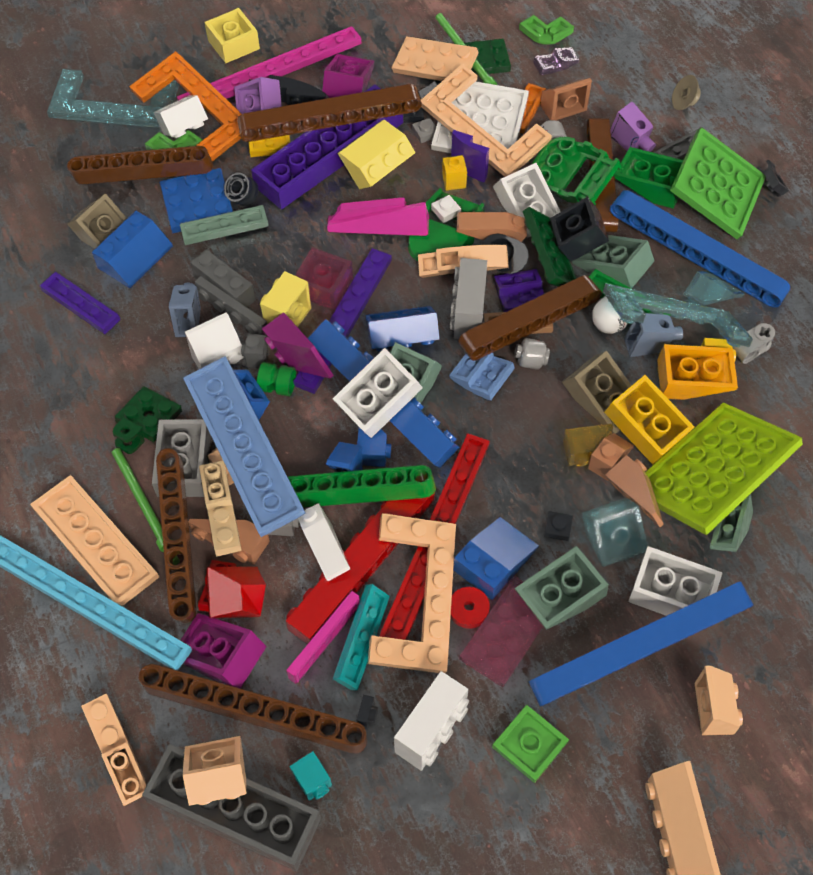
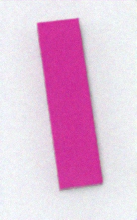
M353 591L350 592L286 670L287 675L292 682L296 684L301 680L355 614L360 602L359 595Z

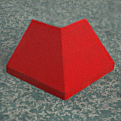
M258 567L206 568L209 618L261 616L266 583Z

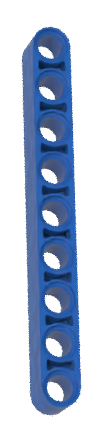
M623 190L610 206V211L616 218L770 307H779L790 291V284L783 278L631 191Z
M737 582L542 674L528 683L541 707L754 606L742 582Z

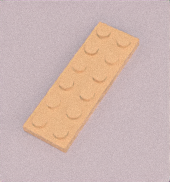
M71 475L30 504L33 510L113 602L120 606L125 605L159 578L158 573Z

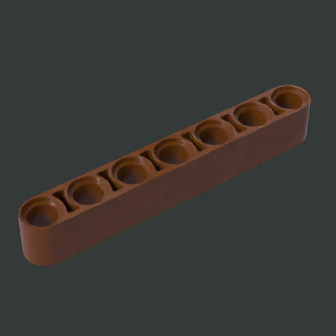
M588 118L587 141L592 143L595 148H601L606 151L609 158L613 160L609 118ZM589 160V169L594 165V161ZM614 175L595 201V206L600 211L606 232H617L618 218L610 211V206L616 200Z
M190 146L77 156L68 161L67 168L76 183L94 184L206 174L212 170L213 162L206 147Z
M583 275L466 331L460 336L458 343L471 360H478L595 303L600 298L602 291L588 275Z
M166 448L158 453L156 465L168 607L170 615L175 620L181 623H189L195 618L197 610L183 461L176 451ZM168 458H175V463L172 466H164ZM172 481H176V489L167 491V485ZM178 505L180 507L179 512L174 516H170L168 514L169 509L172 506ZM181 530V537L175 541L171 540L172 532ZM183 554V563H181L178 566H174V557L176 555ZM180 579H186L185 588L181 591H176V582ZM187 604L189 607L188 613L185 616L179 617L177 609L179 606Z

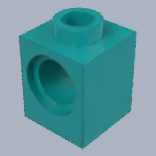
M313 751L290 766L294 778L309 801L313 798L316 800L320 799L330 791L329 787L332 786L331 778Z

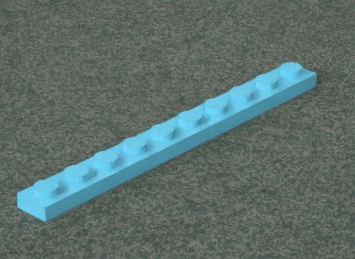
M0 535V567L170 669L178 671L192 652L189 645Z

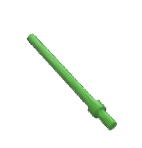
M442 13L437 14L436 20L454 44L466 46ZM476 59L472 67L483 83L497 85L494 78L486 73Z
M116 448L112 451V455L157 538L156 544L161 552H164L162 526L121 449ZM177 555L173 559L174 566L180 562Z

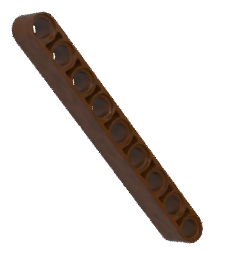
M406 84L244 113L237 118V124L241 139L246 142L413 113L421 108L422 102L417 87L413 84Z
M148 664L139 672L140 683L145 691L153 696L349 753H360L367 745L366 730L358 722L156 664ZM159 676L155 683H147L150 677ZM176 683H184L180 690L172 691V687ZM201 690L209 691L204 698L196 697ZM224 698H234L230 705H221ZM251 704L259 705L257 711L253 713L246 712L247 707ZM277 711L285 713L280 720L271 719V716ZM300 719L310 720L307 727L300 728L296 726ZM326 726L336 728L332 735H324L322 730ZM353 733H358L362 736L361 740L356 743L349 742L347 738Z

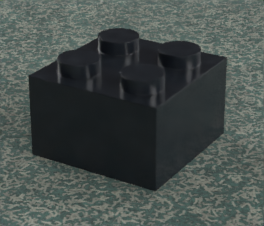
M589 197L582 199L550 218L558 247L570 262L609 241L600 211Z

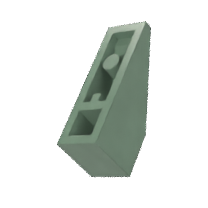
M751 494L715 527L710 549L737 552L749 531L753 515Z

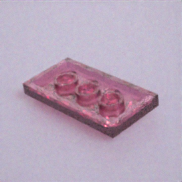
M515 576L459 656V660L501 687L505 686L543 629V625L515 591V588L523 583L522 580Z

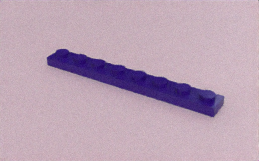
M373 248L371 249L330 318L329 322L333 324L336 321L345 329L343 334L346 337L349 336L391 263L392 255ZM319 352V354L321 355V357H322L323 360L325 361L326 365H327L328 368L330 369L332 363L329 362V361ZM299 371L293 382L295 387L315 394L324 377Z

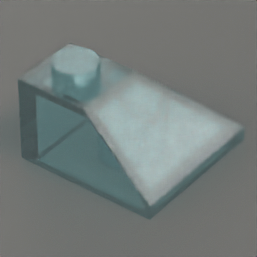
M697 271L683 295L688 297L687 301L690 304L699 307L700 305L707 306L742 298L745 293L709 271Z

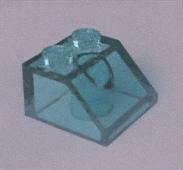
M624 498L582 513L587 537L603 567L646 552L648 546L639 505L633 501Z

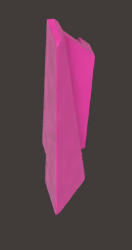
M404 197L341 203L337 207V212L333 216H328L327 230L328 232L427 236L429 214L425 202L406 205Z

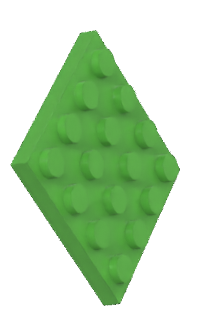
M701 127L695 133L670 191L735 239H738L743 235L766 176Z

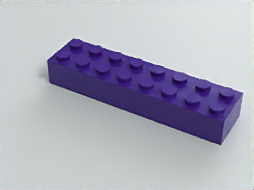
M373 85L365 92L378 90L381 88H379L377 85ZM403 114L305 132L251 169L252 177L258 185V190L282 210L344 166L338 152L382 120H386L395 128L403 124Z

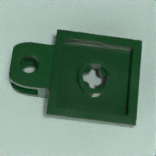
M143 386L115 415L117 424L112 431L113 436L117 437L115 447L120 448L127 454H132L145 442L144 438L155 442L159 420H175L182 412L181 405ZM152 411L153 415L148 414L147 416H144V413ZM132 442V444L129 446H125L123 443Z

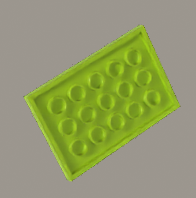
M723 402L645 473L650 479L659 510L707 535L803 445L802 437Z

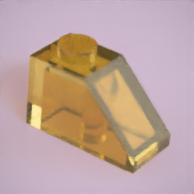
M613 424L565 429L563 444L568 465L585 466L589 464L591 455L602 440L612 434Z

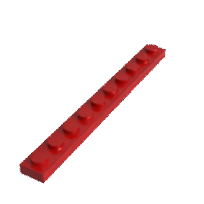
M467 433L431 515V521L457 523L488 450L489 440ZM418 546L379 637L408 639L424 601L428 547Z

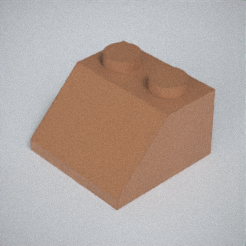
M590 78L580 79L542 91L541 107L549 120H559L587 111L592 80Z

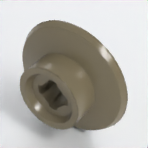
M687 75L677 83L672 94V104L676 110H684L689 106L695 105L699 100L701 91L695 76Z

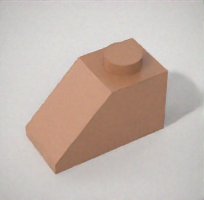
M615 433L605 437L591 455L588 469L609 481L605 474L622 458L628 455L634 445Z

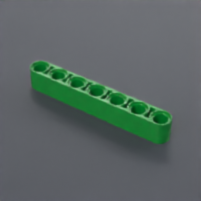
M425 465L288 477L303 508L312 507L318 503L320 506L426 498L433 495L436 490L432 471Z

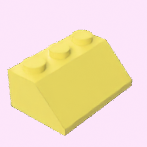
M386 120L380 121L338 152L339 157L359 189L373 186L415 154L406 135Z

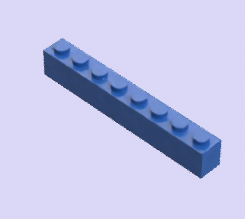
M325 319L308 337V340L351 381L374 357L367 351L363 354L358 349L361 345L352 336L347 338L343 334L345 329L336 321L332 324ZM413 398L389 421L435 466L441 468L460 448L455 443L457 438L447 429L443 432L438 427L440 424L439 420L431 413L427 416L422 411L424 406L416 398Z

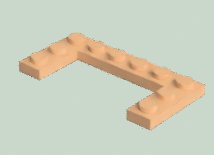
M461 64L421 99V107L449 131L453 132V130L472 135L473 143L490 148L488 163L504 177L517 172L551 141L552 135L536 123L509 149L504 147L452 104L457 97L477 81V75L467 66Z
M382 513L379 530L380 541L428 547L421 642L371 636L368 664L434 673L447 672L456 524Z

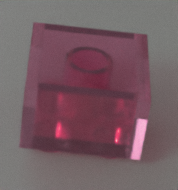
M312 247L295 276L308 281L310 302L335 310L353 279L352 261Z

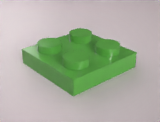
M526 705L493 743L492 748L535 783L567 745L569 739Z

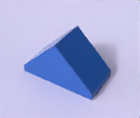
M339 442L327 459L326 465L335 472L363 470L362 446Z

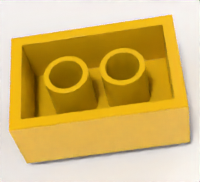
M646 375L616 398L604 412L652 465L694 428L691 422Z

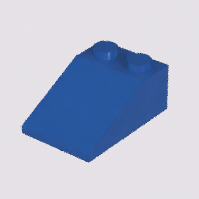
M499 517L471 539L455 556L453 571L493 600L535 553L539 545Z

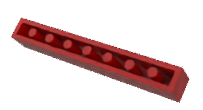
M435 492L426 498L383 501L381 510L376 515L370 516L364 530L361 533L357 532L353 536L350 546L346 551L343 550L350 570L330 581H327L324 573H322L317 585L306 591L300 605L293 607L287 614L286 625L288 631L308 644L350 592L353 591L357 594L399 544L379 540L382 513L419 519L434 502Z

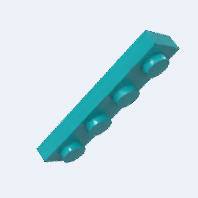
M373 584L366 585L333 676V680L350 690H358L368 662L370 637L377 635L390 597Z

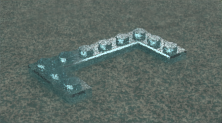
M63 69L47 113L49 118L160 128L153 112L174 103L179 83L174 80L152 97L150 106L77 100L76 97L84 77L83 73L80 70Z
M605 284L603 293L620 316V319L626 323H643L646 314L642 309L645 308L655 314H671L672 317L683 320L685 317L698 324H704V322L711 323L718 329L719 334L727 340V343L733 347L739 348L740 345L750 347L753 338L729 311Z

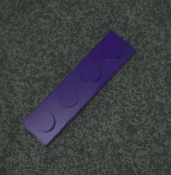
M54 272L40 285L44 293L103 334H106L120 321L117 313L57 272Z

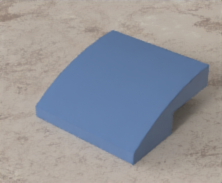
M493 353L478 360H471L465 354L449 377L463 388L491 401L515 367L513 362L496 357Z

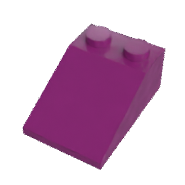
M336 54L324 70L322 91L329 98L365 92L375 61Z
M284 312L262 328L267 336L264 338V341L271 350L274 348L277 350L274 355L282 365L287 363L288 366L295 367L296 371L325 378H332L334 376L315 346Z
M200 613L196 615L180 640L192 649L183 665L215 682L239 689L267 647L251 630L215 618H209V616Z

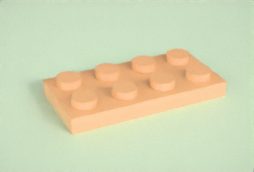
M406 36L394 61L392 70L398 74L443 81L461 64H464L471 70L478 55V50L476 47Z

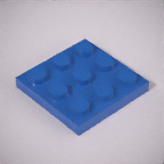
M221 168L213 169L206 174L186 175L160 181L172 234L181 232V223L233 212L230 200L224 193L225 181Z

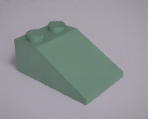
M608 235L609 241L572 261V264L591 274L597 269L632 289L655 260L648 240Z
M395 342L390 354L423 387L413 397L421 403L432 388L442 365Z
M576 546L517 586L515 591L547 630L587 610L607 596L609 584Z

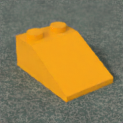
M664 344L657 362L660 391L668 399L685 400L737 390L738 384L733 348Z

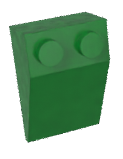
M629 147L621 162L622 168L616 171L614 178L650 202L674 209L679 197L671 192L670 189L683 160Z

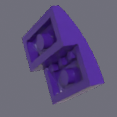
M453 130L451 157L463 155L467 175L478 181L485 182L488 176L490 148L473 143L472 135Z
M537 269L494 276L503 312H508L544 294L542 280Z

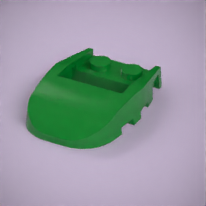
M571 137L552 139L541 149L532 163H537L551 193L570 203H577L589 197L594 205H596L595 201L616 171L622 168L619 159L615 158V160H612L606 151L601 148H595L588 141L581 143ZM586 159L595 162L574 193L564 191Z
M439 188L426 202L428 214L432 211V203L450 194L443 192V189ZM450 195L461 208V212H485L484 203L478 205ZM429 219L428 235H410L408 251L411 257L418 261V255L436 252V249L472 246L474 237L459 233L456 228Z

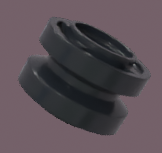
M234 173L226 180L224 193L230 201L241 206H247L256 199L258 185L251 177L243 173Z

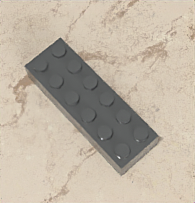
M171 744L168 745L142 794L149 804L287 868L298 871L321 821V815L318 810L247 778L245 795H240L235 799L215 800L205 805L195 804L189 806L183 780L185 751Z

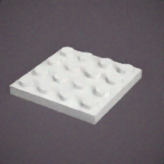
M475 82L457 97L452 104L504 147L509 149L518 140L529 91ZM438 121L431 149L451 153L452 132Z

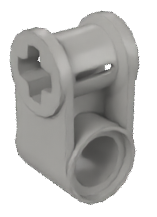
M761 323L749 331L736 336L732 340L736 356L745 364L768 351L772 344L771 340L775 336V329L770 324Z

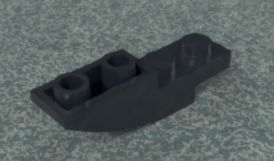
M270 75L269 77L270 79L279 80L281 102L287 103V106L327 99L326 93L305 82L282 76Z

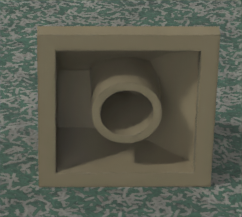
M105 193L80 211L67 225L81 241L96 249L127 218Z

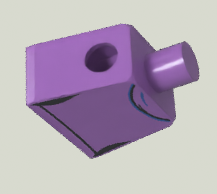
M633 102L618 111L610 129L612 140L627 151L629 147L651 152L656 146L649 138L653 125Z

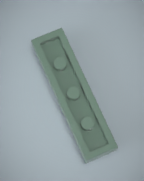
M261 205L181 223L180 228L185 245L268 227V220L264 207Z

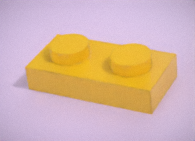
M290 135L249 142L250 157L271 156L290 143Z

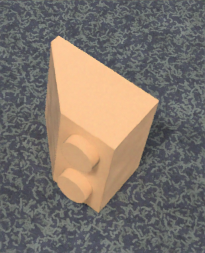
M705 666L695 682L702 735H734L743 722L741 709H737L736 699H738V686L736 683H733L732 674L713 666Z
M240 736L185 746L183 780L189 806L195 804L205 805L225 798L235 799L240 795L246 794V774Z

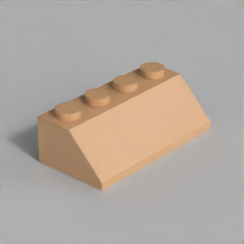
M683 762L652 773L648 783H646V793L648 799L653 800L655 811L652 812L653 822L656 828H660L662 839L659 840L662 856L667 857L669 865L667 875H721L691 762Z

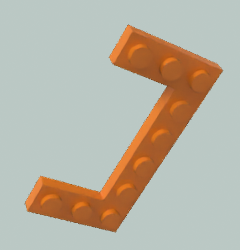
M175 51L129 87L143 103L174 80L190 95H197L202 106L222 125L196 145L206 147L211 160L214 161L241 139L237 124V118L241 113Z

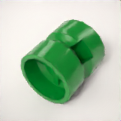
M262 362L258 371L257 383L265 393L271 394L275 391L277 395L290 397L295 387L293 381L296 378V368L285 365L278 368L276 364Z

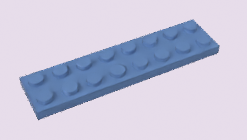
M226 356L184 377L183 379L259 535L263 537L306 514Z

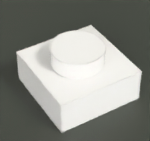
M450 195L431 204V210L443 223L457 217V214L461 212V208Z

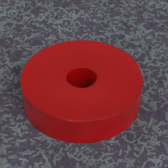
M460 588L452 595L450 617L455 624L462 628L472 629L479 627L488 618L489 600L485 593L478 588ZM472 605L473 609L466 610L465 606Z

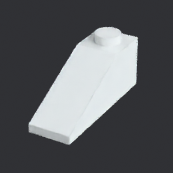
M319 503L305 510L306 514L299 517L298 520L327 581H330L350 570V566L333 526Z

